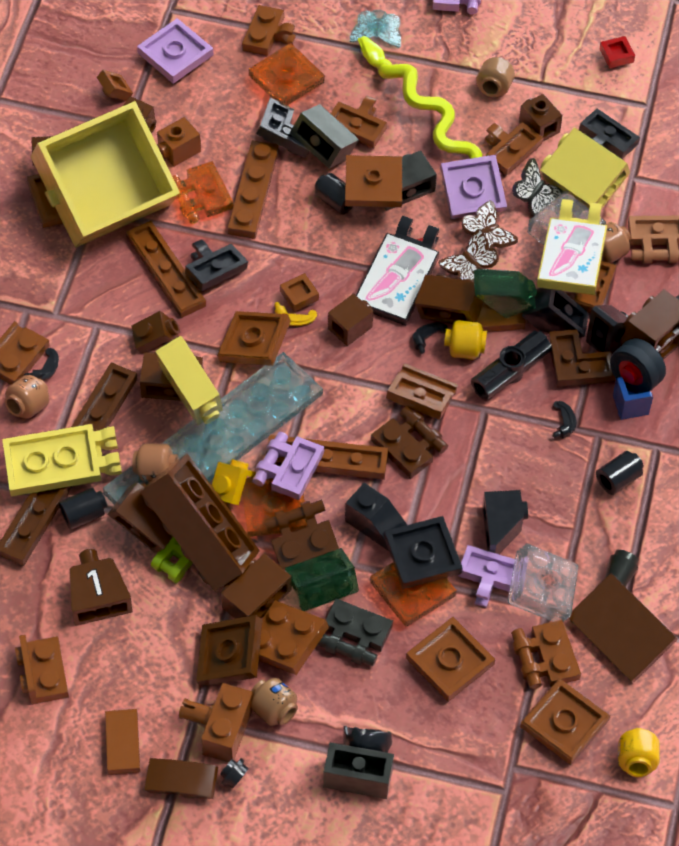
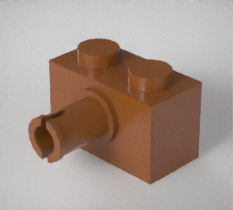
M222 683L215 704H212L211 707L186 698L183 700L182 704L184 706L180 707L179 719H186L205 725L201 738L202 755L228 763L231 759L235 760L252 713V691Z

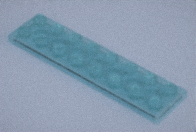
M282 352L276 357L273 366L265 365L221 398L223 410L219 412L220 416L209 424L203 422L197 426L193 419L161 444H169L173 454H177L179 459L188 453L208 482H210L214 478L218 462L230 464L231 459H240L322 396L323 388L289 356ZM131 466L104 486L103 494L115 505L128 486L137 482L147 485L149 482H142L138 475L134 474L133 467Z

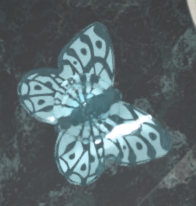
M383 10L363 11L358 15V24L354 26L350 34V42H357L358 38L362 36L368 38L379 36L383 41L400 48L401 34L398 28L400 27L401 20L397 15L387 14Z

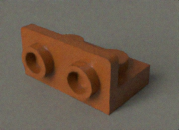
M20 635L21 646L15 647L18 666L24 665L25 675H20L22 693H29L31 705L69 698L58 636L27 642L26 635Z

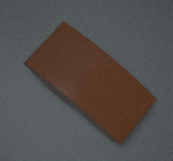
M150 758L144 790L157 794H179L184 798L213 799L218 767L198 762Z

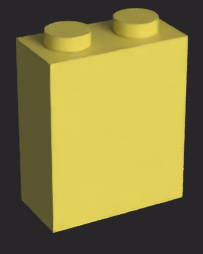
M575 127L570 133L563 135L556 151L543 160L540 169L544 181L562 189L566 196L588 211L590 203L602 204L603 208L630 174L627 162Z
M179 336L156 350L161 370L197 426L203 422L209 424L220 416L219 412L223 410L220 394L183 337Z

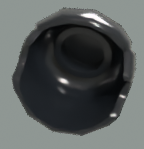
M343 726L344 745L388 753L393 741L390 731L383 732L376 729H359L358 727L350 728Z

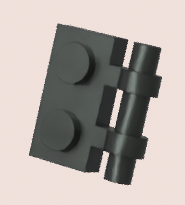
M336 598L326 618L329 625L327 631L333 634L331 636L324 634L317 645L324 647L325 651L335 655L337 652L352 658L351 662L359 665L363 662L374 666L378 655L369 652L368 649L370 647L380 652L382 651L393 627V620ZM344 637L352 641H355L359 644H357V646H354L342 641V639Z

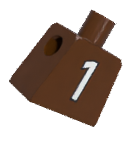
M95 549L82 551L79 554L81 565L70 568L71 608L75 626L132 613L130 593L112 558L99 560L97 550Z

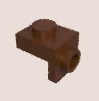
M161 311L131 325L135 348L142 354L164 342H171L179 337L178 334L180 333L177 322Z

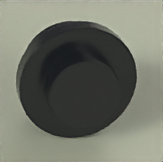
M240 758L238 762L233 759L230 760L220 773L224 777L221 784L224 786L228 784L231 788L237 785L249 769L243 764L245 762L244 759Z

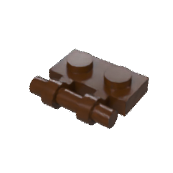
M407 406L400 412V416L406 421L405 423L400 425L392 418L371 434V441L377 447L388 448V458L411 479L433 462V455L429 453L431 449L435 448L442 454L447 450L448 444L442 439L443 436L436 429L432 430L424 422V417L419 412H413ZM416 430L424 439L418 442L411 433Z
M322 499L313 503L306 501L300 504L301 507L285 513L283 510L275 512V516L264 520L267 531L279 528L282 536L271 540V544L279 566L283 569L339 549L330 521L326 520L317 524L315 515L326 511ZM305 519L308 527L291 533L289 524Z

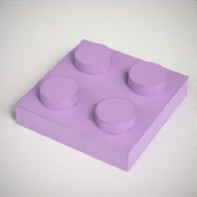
M178 18L137 46V53L173 84L214 55L213 48Z
M496 155L441 163L440 170L451 219L462 218L466 215H476L478 208L489 200L494 202L497 212L506 210L507 204Z

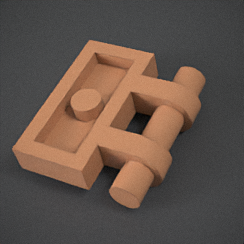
M679 215L629 216L630 245H641L642 250H631V261H642L643 264L652 263V261L678 262ZM652 245H667V249H652Z

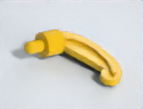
M279 302L274 303L276 308L274 310L275 314H288L285 307L281 306ZM310 310L308 315L288 314L291 320L289 326L308 325L316 320L317 312Z

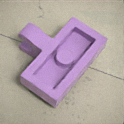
M467 545L461 562L463 567L462 574L458 576L480 583L476 593L475 605L487 608L493 587L517 594L526 569V562Z

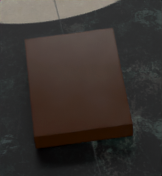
M612 573L567 616L632 683L646 672L678 640Z

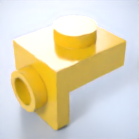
M231 459L230 464L218 462L211 486L223 501L239 505L246 477L254 478L256 474L255 471L248 470V463Z

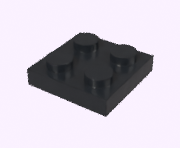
M443 516L384 531V538L403 589L462 574L463 567Z

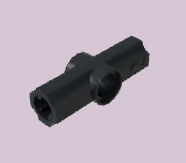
M534 330L516 345L503 348L498 359L471 378V385L475 393L482 399L489 400L508 384L520 381L523 373L551 351L552 345L548 337L543 332Z

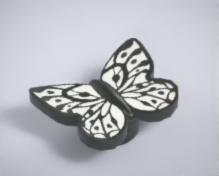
M530 158L527 161L521 174L522 180L515 182L512 189L513 195L516 198L528 202L529 212L535 217L545 216L548 210L547 205H555L566 196L562 189L554 185L544 184V181L541 180L538 164L534 158Z

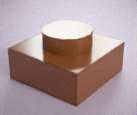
M102 70L97 76L103 87L102 91L109 98L127 101L133 95L132 90L122 75Z
M305 273L280 284V292L294 312L319 300V292Z

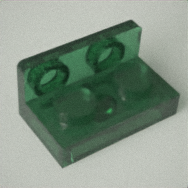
M342 548L285 568V571L292 576V587L297 594L299 607L302 611H307L334 601L336 598L340 599L359 591L355 567Z

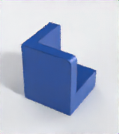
M623 377L616 378L613 398L620 419L624 420L649 415L653 395L650 391L635 394L627 390Z

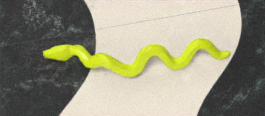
M366 36L358 38L362 55L370 65L378 69V74L383 79L403 78V97L409 106L419 110H433L441 114V119L433 130L434 144L440 150L447 153L465 154L470 159L482 157L480 148L468 141L451 140L446 137L448 129L454 122L455 111L452 105L441 97H426L417 94L418 72L415 67L410 64L392 65L391 61L385 59L382 48Z

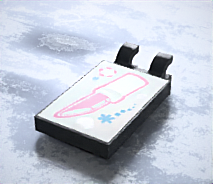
M402 215L396 234L386 233L356 296L371 305L373 314L406 326L416 307L415 301L425 274L431 275L439 259V251L434 250L439 241V237H437L439 228L428 225L423 241L411 238L413 219Z

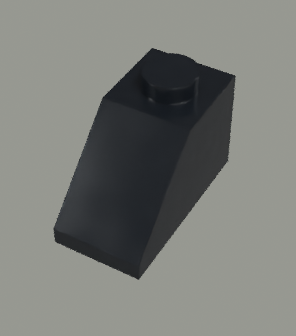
M538 288L526 293L522 317L539 331L549 333L578 329L579 338L585 337L589 313L563 291Z
M612 305L594 306L591 310L586 342L598 352L611 351L613 354L621 346L619 340L625 333L626 327L624 323L628 315L617 310Z
M365 482L345 503V522L388 551L384 531L407 525L390 500Z
M521 490L484 492L482 510L487 551L500 554L522 531L523 520L528 519L527 501H522Z

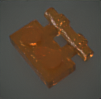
M213 161L187 169L188 179L181 181L178 175L172 176L180 191L179 196L176 198L180 203L179 209L182 215L187 217L190 224H195L199 221L200 218L197 212L204 209L207 217H211L233 209V200ZM195 191L197 197L190 199L188 192Z

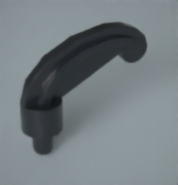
M436 322L418 328L413 334L415 349L424 354V348L426 347L424 339L439 330L441 333H446L447 325Z
M53 348L46 349V355L49 357L42 370H32V373H25L24 376L32 375L43 381L52 377L59 363L57 351Z
M555 401L553 407L556 410H561L564 425L557 428V431L553 433V437L564 438L575 431L577 420L568 404L562 401Z

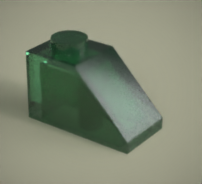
M476 269L473 271L475 296L504 318L536 308V286L532 280L519 271Z

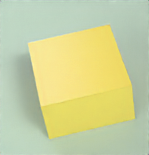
M136 101L37 143L31 155V159L47 189L45 192L50 205L56 208L75 248L170 206L180 194Z

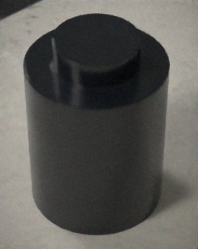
M328 173L318 178L315 183V195L342 215L348 213L353 206H345V182L333 173Z
M624 451L596 470V477L601 487L608 494L615 495L643 475L642 468L644 465L636 453Z
M94 488L87 489L58 502L61 514L70 530L104 516V509L108 507L101 491L96 492Z

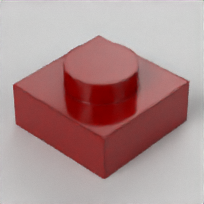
M626 36L600 42L599 49L609 69L634 63L636 55Z

